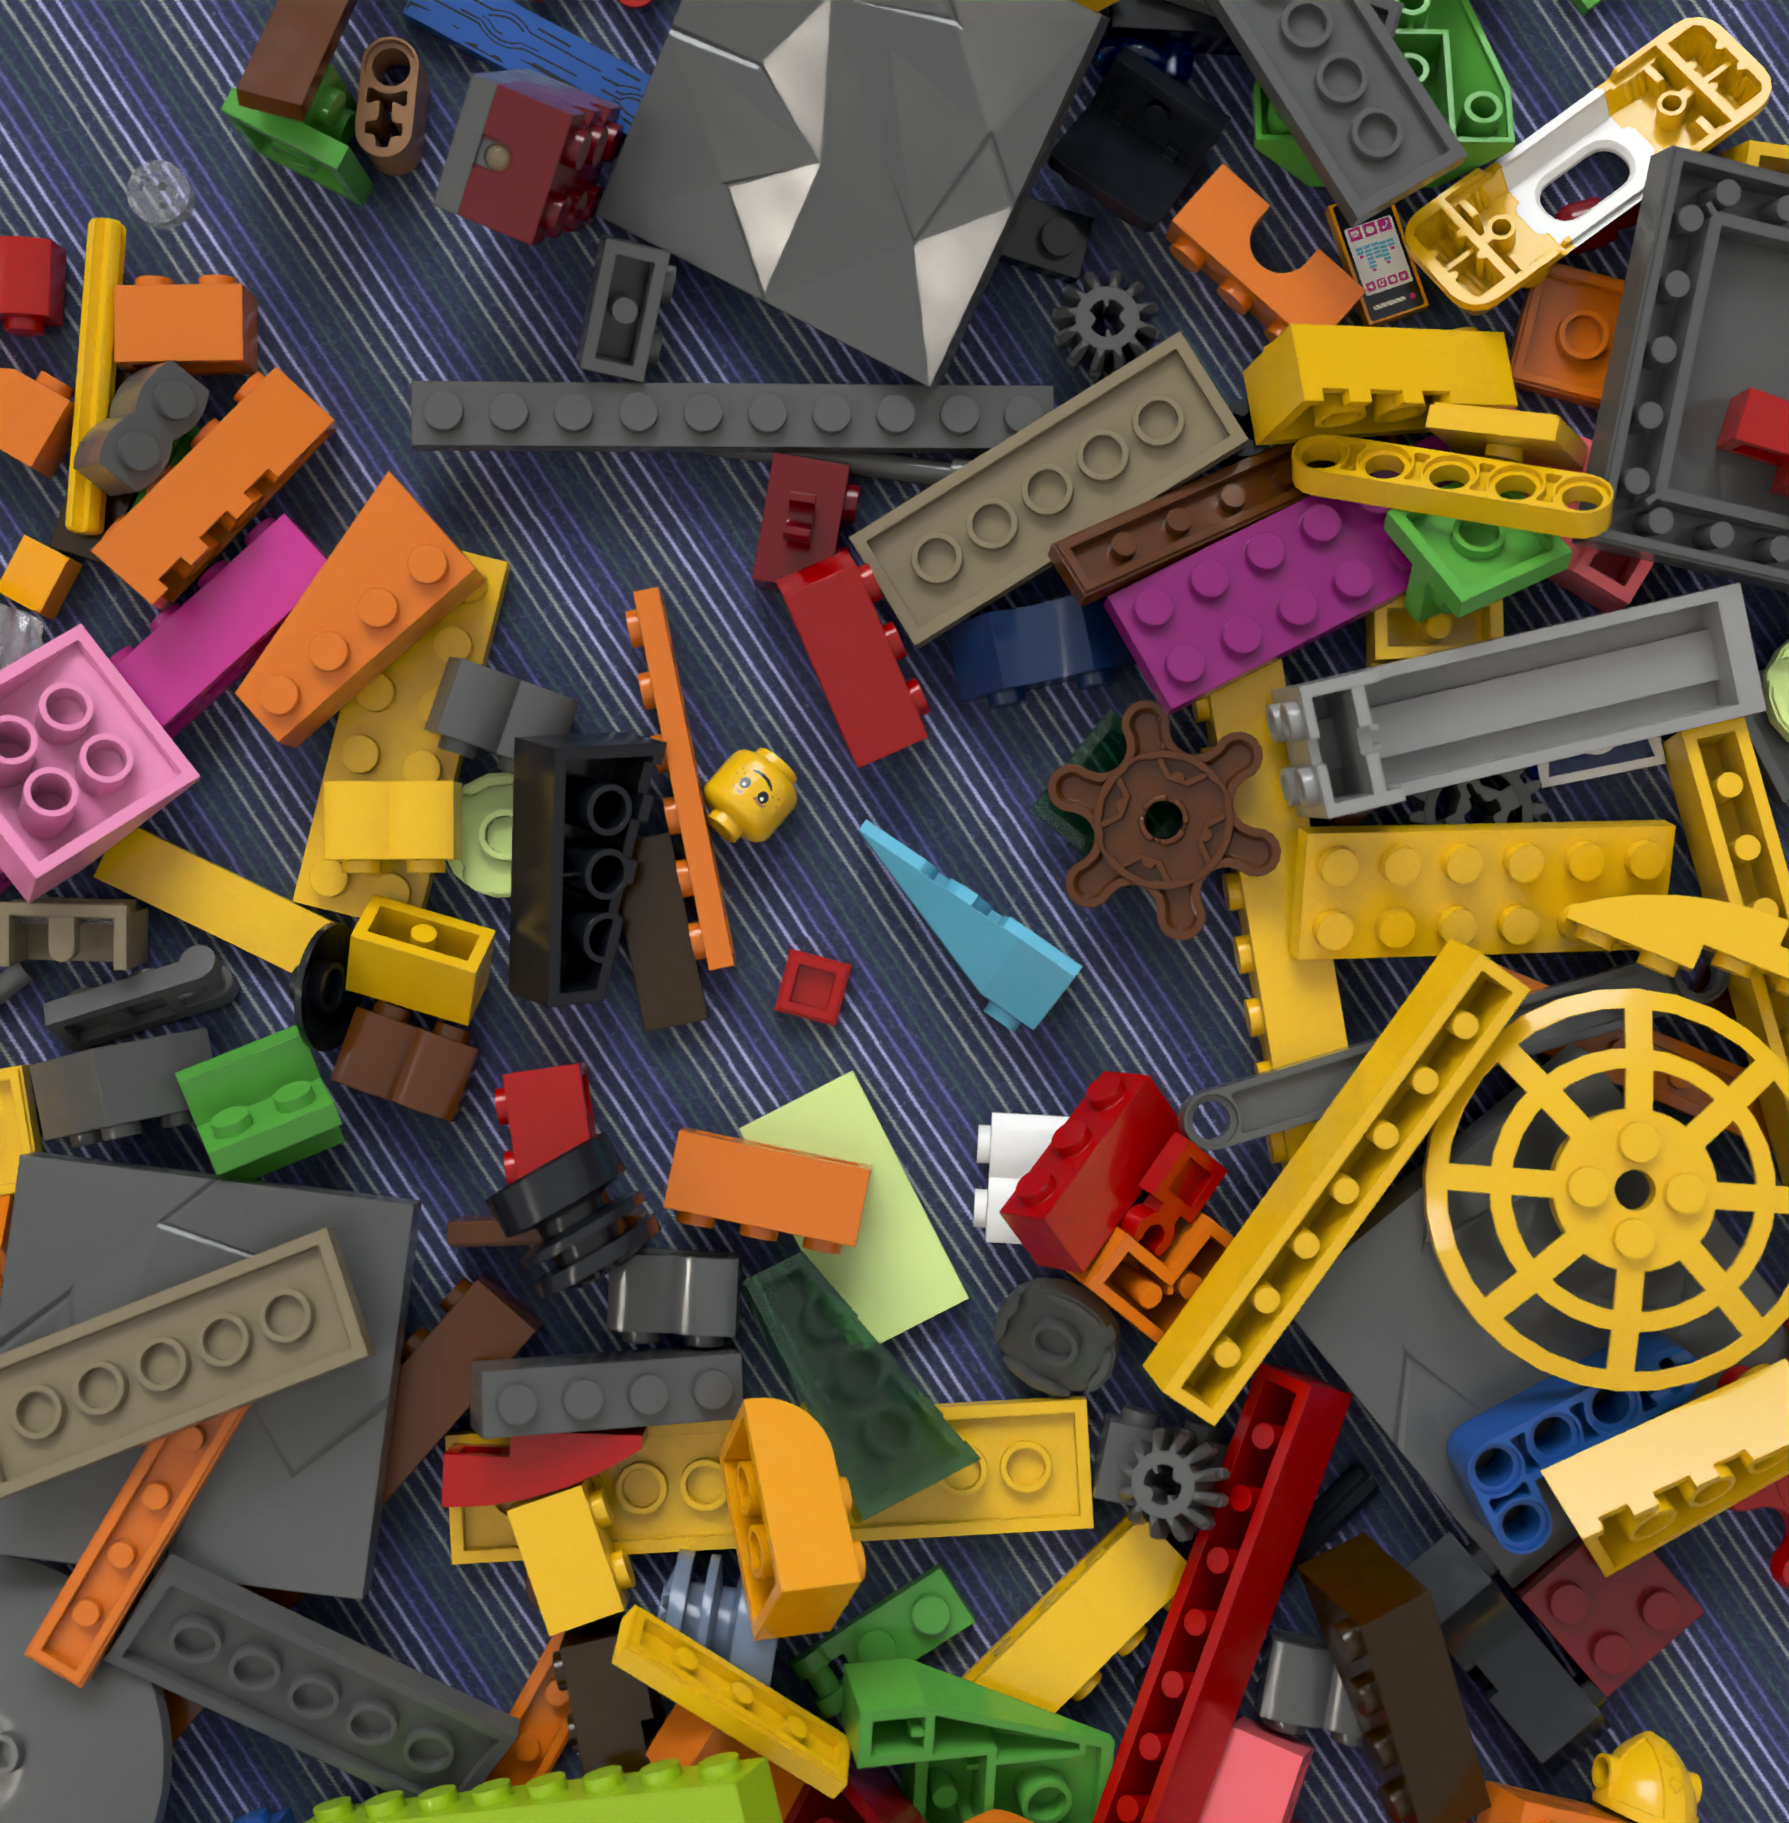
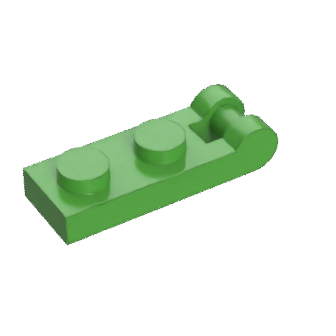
M938 1563L801 1651L791 1660L790 1665L801 1681L805 1679L809 1681L818 1695L814 1703L823 1717L827 1719L842 1711L843 1678L838 1681L828 1664L841 1654H844L849 1663L902 1658L917 1660L975 1623V1617L942 1564Z

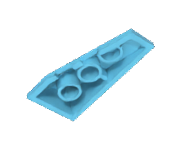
M866 819L860 827L859 833L978 993L990 1000L983 1011L1014 1033L1021 1023L1035 1030L1083 966L1012 917L1005 915L1002 917L978 894L951 878L949 880L939 873L940 870L929 861Z

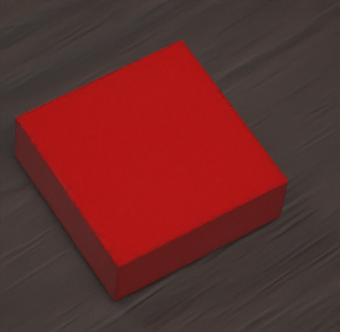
M790 949L774 1010L836 1026L852 965Z

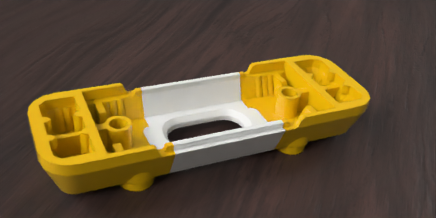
M1702 17L1686 18L1668 28L1616 66L1604 83L1515 146L1512 151L1504 154L1484 170L1480 168L1474 169L1419 209L1409 219L1405 229L1406 249L1411 258L1453 303L1469 315H1483L1520 288H1531L1541 284L1549 274L1553 264L1640 202L1652 155L1671 145L1707 153L1758 116L1768 104L1772 90L1771 77L1765 68L1721 25L1711 19ZM1607 151L1615 153L1629 167V178L1619 189L1576 219L1566 221L1555 219L1541 205L1540 197L1542 191L1549 184L1596 152Z

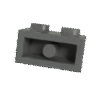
M601 234L575 358L579 368L644 382L647 366L656 367L662 345L663 330L655 329L660 303L669 305L674 289L677 268L676 266L668 265L671 253L658 247Z

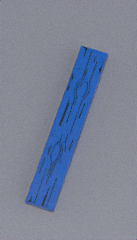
M409 0L402 12L406 21L498 71L529 68L621 106L622 109L617 123L624 127L622 138L626 139L650 80V75L511 0Z

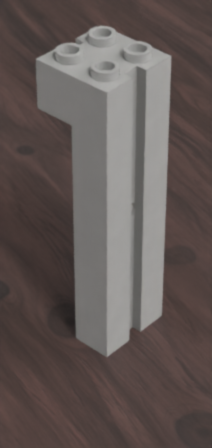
M1739 582L1270 690L1273 704L1266 706V719L1274 743H1286L1290 766L1280 770V782L1287 805L1289 807L1296 806L1298 817L1331 819L1406 801L1405 796L1767 710L1741 584Z

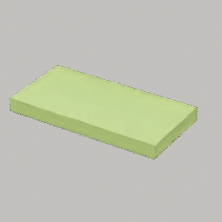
M854 1070L739 1128L746 1140L872 1165L855 1247L842 1245L840 1254L818 1252L804 1248L802 1246L804 1237L793 1234L855 1357L969 1299Z

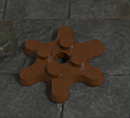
M1140 700L1133 703L1123 715L1122 731L1126 739L1127 750L1124 760L1117 768L1110 772L1096 773L1080 765L1068 764L1054 771L1049 779L1048 793L1053 804L1063 811L1084 816L1094 831V845L1091 852L1083 860L1073 865L1067 873L1065 880L1066 892L1077 905L1091 908L1105 903L1121 887L1128 885L1140 886L1149 891L1155 899L1157 921L1160 929L1168 937L1175 940H1188L1195 937L1203 929L1206 922V911L1201 899V888L1203 881L1211 872L1219 868L1230 867L1240 870L1248 876L1259 877L1273 871L1280 861L1281 848L1276 837L1265 829L1254 828L1244 824L1237 817L1233 807L1234 795L1238 786L1246 779L1255 775L1259 770L1263 760V752L1256 738L1249 733L1238 731L1231 732L1222 737L1216 746L1206 753L1198 755L1185 753L1173 742L1170 732L1169 716L1166 717L1160 704L1152 700ZM1171 802L1181 810L1183 826L1172 838L1158 839L1152 836L1147 829V814L1157 803Z

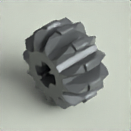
M1118 270L1111 271L1106 286L1101 287L1098 277L1091 271L1084 275V292L1077 287L1067 285L1063 290L1062 298L1068 307L1054 308L1051 317L1052 323L1064 328L1054 335L1052 341L1054 348L1063 350L1075 347L1067 358L1066 366L1070 370H1074L1085 359L1092 362L1089 369V379L1093 381L1099 380L1104 364H1109L1111 372H1115L1127 364L1126 359L1131 362L1147 352L1142 344L1156 343L1159 336V329L1146 323L1156 316L1158 311L1156 303L1143 302L1136 304L1144 290V285L1141 281H1136L1126 291L1120 289L1119 285L1122 278L1121 272ZM1099 315L1100 322L1104 321L1105 315L1114 318L1117 321L1114 330L1115 336H1111L1109 329L1106 331L1105 337L1093 331L1096 321L1095 316Z
M1157 1428L1153 1432L1152 1443L1145 1439H1136L1131 1444L1138 1463L1121 1462L1117 1467L1124 1476L1131 1478V1487L1121 1488L1116 1496L1121 1501L1135 1500L1137 1503L1132 1509L1128 1521L1133 1525H1143L1149 1522V1533L1153 1539H1166L1172 1532L1179 1542L1192 1540L1195 1526L1201 1530H1211L1216 1525L1214 1515L1208 1506L1226 1507L1230 1502L1224 1493L1215 1491V1482L1225 1481L1231 1473L1227 1468L1210 1467L1219 1448L1213 1443H1204L1197 1447V1433L1194 1430L1181 1429L1174 1436L1169 1428ZM1168 1474H1172L1173 1480L1182 1484L1179 1495H1174V1489L1166 1485Z

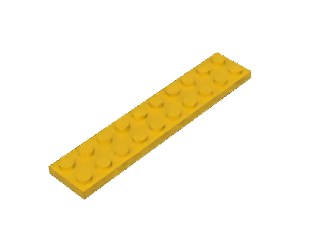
M1085 1395L806 1411L820 1424L828 1436L834 1452L839 1477L845 1476L849 1482L852 1510L848 1517L852 1540H859L861 1542L1094 1528L1087 1399ZM734 1419L648 1426V1438L641 1450L608 1470L590 1477L594 1489L603 1487L609 1498L615 1523L607 1528L615 1551L625 1549L627 1554L631 1555L679 1552L680 1549L690 1551L736 1549L718 1456ZM474 1430L449 1431L445 1435L446 1451L454 1443L510 1445V1437L482 1439ZM513 1502L488 1506L449 1507L452 1565L523 1561L506 1512Z

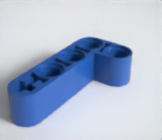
M1660 1331L1639 1332L1634 1372L1659 1371L1697 1361L1692 1353ZM1608 1346L1577 1363L1605 1369ZM1552 1375L1458 1426L1448 1439L1446 1450L1448 1460L1475 1516L1504 1549L1514 1554H1528L1542 1547L1552 1531L1553 1521L1551 1513L1535 1482L1543 1477L1541 1470L1637 1427L1684 1402L1694 1393L1699 1385V1381L1654 1391L1610 1390L1606 1401L1600 1406L1592 1408L1593 1398L1601 1388L1578 1385ZM1553 1417V1423L1549 1431L1541 1437L1533 1438L1537 1425L1544 1419ZM1496 1448L1492 1461L1483 1468L1475 1469L1478 1457L1484 1451ZM1522 1504V1511L1514 1521L1503 1524V1518L1507 1511L1514 1506Z

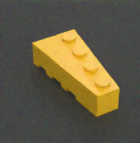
M1290 323L1272 343L1263 348V352L1243 371L1256 446L1297 443L1298 440L1305 436L1316 433H1330L1356 438L1431 432L1425 427L1430 404L1434 405V402L1513 410L1518 406L1504 332L1478 331L1476 327L1439 330Z
M1786 1358L1772 1365L1767 1363L1757 1365L1743 1373L1735 1382L1541 1470V1473L1605 1577L1614 1574L1789 1474V1363Z

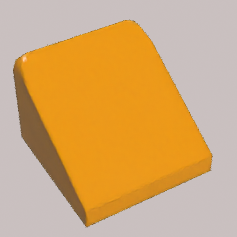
M24 534L0 580V593L28 609L54 620L83 564Z

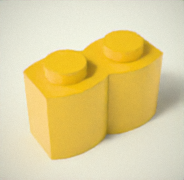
M325 781L324 860L342 861V873H381V861L406 860V873H446V860H462V783L456 781Z

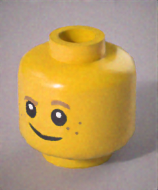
M761 747L756 752L747 749L738 750L725 761L703 788L704 801L711 811L706 820L720 836L729 842L736 843L740 837L754 843L766 841L797 805V792L793 786L797 782V777L780 757L768 749Z

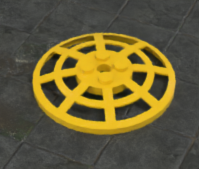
M1643 989L1595 990L1555 999L1520 1015L1501 1030L1435 1121L1428 1135L1422 1174L1424 1215L1433 1252L1451 1290L1472 1319L1503 1348L1541 1371L1578 1385L1612 1391H1654L1697 1382L1733 1366L1764 1344L1789 1317V1284L1778 1302L1764 1317L1759 1314L1739 1289L1749 1277L1764 1252L1772 1230L1774 1213L1789 1214V1187L1776 1186L1775 1170L1767 1141L1757 1120L1747 1107L1773 1081L1789 1101V1070L1771 1049L1744 1026L1714 1008L1674 994ZM1602 1009L1624 1010V1049H1608L1586 1054L1562 1064L1546 1074L1518 1045L1536 1031L1568 1017ZM1652 1011L1675 1014L1708 1026L1739 1045L1754 1061L1727 1086L1717 1076L1694 1062L1667 1052L1654 1051ZM1498 1063L1526 1093L1515 1104L1501 1128L1492 1153L1491 1166L1449 1163L1452 1141L1464 1108L1484 1076ZM1613 1069H1625L1624 1109L1610 1110L1588 1118L1563 1091L1568 1085L1592 1074ZM1653 1071L1663 1072L1682 1079L1706 1093L1713 1101L1686 1126L1667 1115L1653 1111ZM1542 1109L1567 1136L1555 1153L1550 1170L1513 1168L1514 1158L1521 1138L1534 1116ZM1731 1122L1737 1127L1749 1152L1755 1185L1717 1182L1713 1163L1705 1147ZM1629 1170H1636L1646 1177L1650 1188L1646 1202L1636 1209L1623 1207L1615 1195L1617 1179ZM1447 1190L1489 1193L1490 1211L1496 1235L1509 1262L1517 1271L1485 1297L1473 1282L1457 1248L1448 1213ZM1512 1195L1549 1198L1552 1215L1562 1233L1561 1236L1534 1258L1527 1250L1517 1228L1512 1207ZM1715 1210L1753 1212L1752 1223L1744 1245L1731 1266L1724 1271L1700 1243L1712 1223ZM1581 1255L1603 1266L1616 1269L1613 1309L1602 1308L1583 1301L1561 1288L1553 1279ZM1680 1261L1704 1289L1695 1297L1677 1305L1653 1311H1642L1645 1271L1657 1270ZM1536 1293L1546 1303L1571 1318L1597 1328L1609 1329L1610 1336L1606 1368L1584 1366L1550 1353L1521 1335L1504 1317ZM1718 1306L1741 1335L1740 1338L1726 1348L1693 1363L1659 1371L1634 1372L1639 1332H1654L1681 1326L1706 1315Z

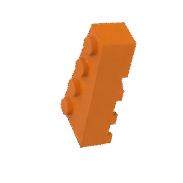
M277 367L266 377L260 371L253 374L235 394L233 399L238 404L221 421L216 418L209 421L191 441L190 447L192 450L175 467L170 465L164 469L161 475L147 488V495L130 512H126L119 517L106 531L102 539L90 550L144 599L161 611L174 604L337 429L335 420Z
M388 471L235 694L277 742L296 749L485 583L487 579L405 486Z

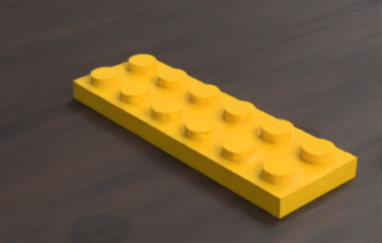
M462 551L487 581L340 709L292 902L358 918L361 917L372 894L426 909L435 873H406V860L381 861V873H342V861L324 860V782H458L464 757L438 748L441 736L424 730L449 657L463 658L487 666L511 565L508 562Z
M1666 820L1299 827L1289 953L1297 960L1438 956L1450 938L1481 952L1483 955L1604 951L1573 937L1577 927L1566 923V915L1570 906L1610 897L1668 895L1676 826ZM1615 942L1612 951L1633 949Z

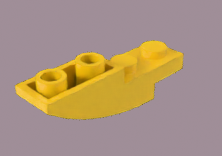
M1631 895L1603 898L1571 905L1566 915V923L1577 927L1573 936L1575 939L1610 953L1615 942L1640 952L1636 961L1637 964L1662 975L1674 978L1678 968L1691 973L1703 949L1714 954L1710 965L1749 980L1753 970L1778 979L1775 991L1789 997V949L1780 946L1788 929L1789 920L1754 908L1719 900L1681 895Z

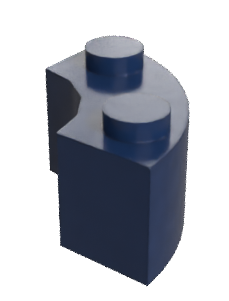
M1073 595L1035 605L987 612L967 619L948 630L947 635L961 702L987 698L989 709H997L1026 702L1025 691L1076 681L1078 690L1093 689L1115 683L1113 671L1137 664L1103 606L1107 596L1081 608Z

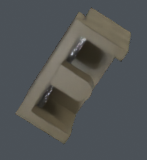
M23 897L15 899L13 902L0 901V967H11L25 960H55L58 962H113V970L132 969L148 962L149 908H136V899L39 897L28 904Z

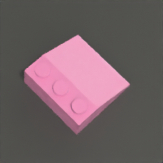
M82 624L75 626L0 670V868L29 904L86 868L195 784L200 778L199 773Z

